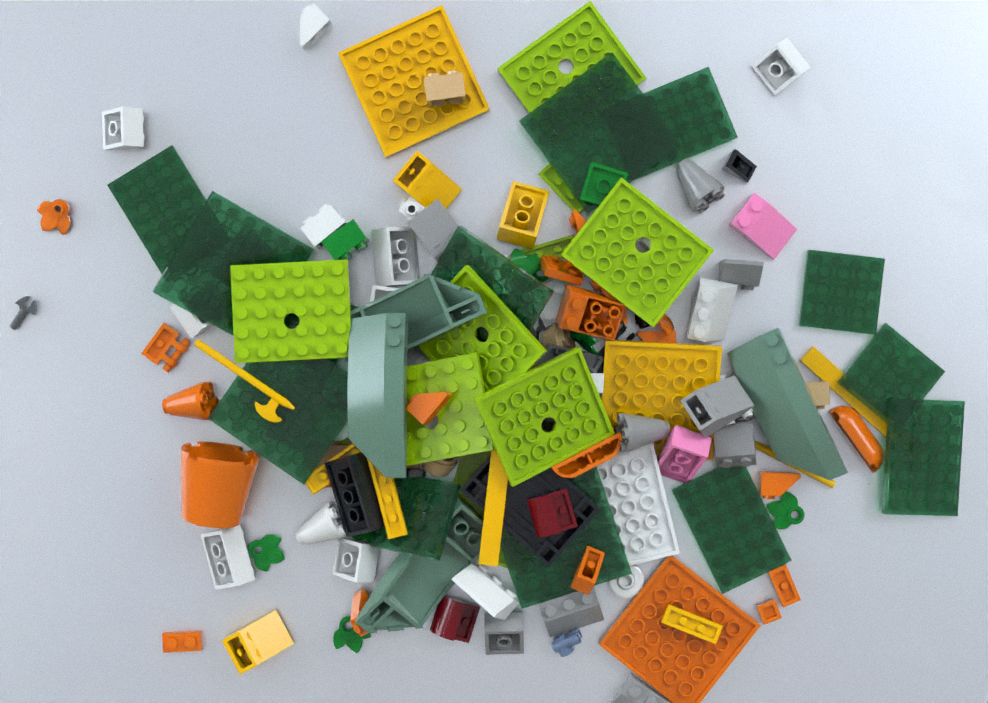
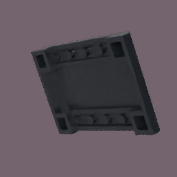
M491 455L460 489L461 492L484 510ZM550 467L514 487L510 485L508 480L503 527L549 568L600 510V507L569 479L557 475ZM566 488L578 527L551 536L538 538L527 499Z

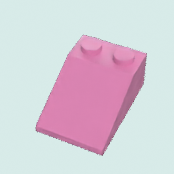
M753 193L728 225L773 260L797 230L773 206L756 193Z
M675 425L657 459L661 475L689 484L708 458L712 438H705L701 433Z

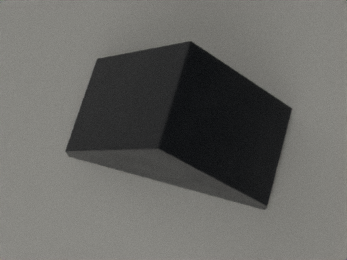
M734 149L730 152L721 170L748 183L757 166L738 150Z

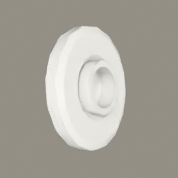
M636 565L614 569L609 572V587L618 597L631 598L637 595L643 587V574Z

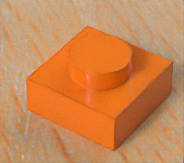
M775 599L756 605L763 624L782 618Z

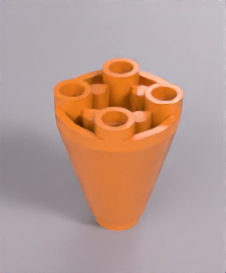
M202 382L163 399L162 408L165 414L212 420L220 403L218 397H215L212 382Z

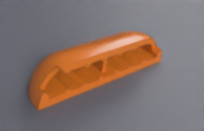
M841 405L828 411L871 472H876L883 464L884 451L865 422L851 407Z
M615 433L552 466L551 469L561 477L573 478L610 460L618 454L621 447V433Z

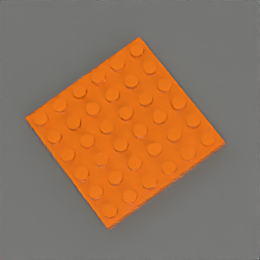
M672 555L667 556L598 644L672 703H700L761 625ZM671 604L721 624L723 627L717 643L714 644L662 623L661 620L667 605Z

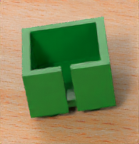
M352 219L321 242L334 260H350L352 253L355 251L361 252L368 247L369 239L357 222Z

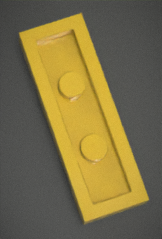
M671 604L667 605L661 620L666 625L714 644L717 643L723 627L721 624Z

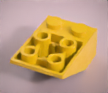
M418 151L414 153L392 180L425 208L438 198L445 209H447L462 191L456 183Z
M277 610L231 633L222 640L239 674L252 669L294 644Z

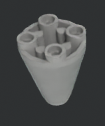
M686 158L676 166L693 211L698 210L702 213L709 208V204L714 200L717 202L725 196L723 192L724 186L694 161Z
M628 413L617 414V427H614V433L620 432L622 436L619 451L629 452L668 437L670 435L668 421Z

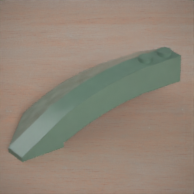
M427 274L385 296L352 310L351 319L383 313H406L409 319L408 351L488 312L480 294ZM342 358L348 371V358Z
M383 313L352 318L349 331L348 438L386 478H406L407 470L406 408L409 319L406 313Z
M773 329L728 352V357L742 388L755 405L752 410L777 460L827 480H832L848 473L781 329Z
M456 494L419 530L397 556L376 585L356 618L355 623L369 634L377 633L378 630H388L389 632L404 630V628L415 627V629L423 628L424 623L455 584L452 578L479 558L484 519L470 504Z

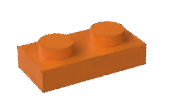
M786 564L767 571L782 607L801 600Z
M202 630L163 632V653L203 650Z

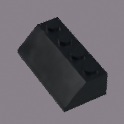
M362 452L325 462L324 464L346 536L350 537L369 533L385 527L367 457Z

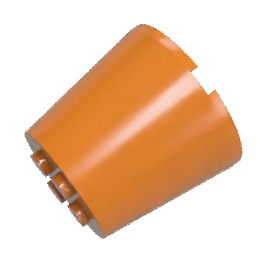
M197 442L195 446H192L191 443L183 444L181 446L182 518L197 526L221 529L238 526L260 456L252 450H249L247 453L242 451L243 447L226 443Z

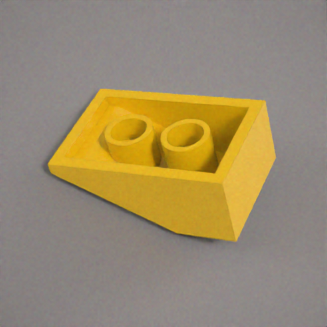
M513 181L496 239L534 249L550 191Z

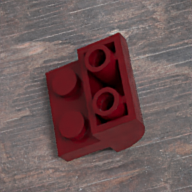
M566 488L527 499L538 538L551 536L578 527Z
M445 595L437 605L430 631L448 640L469 643L480 606Z

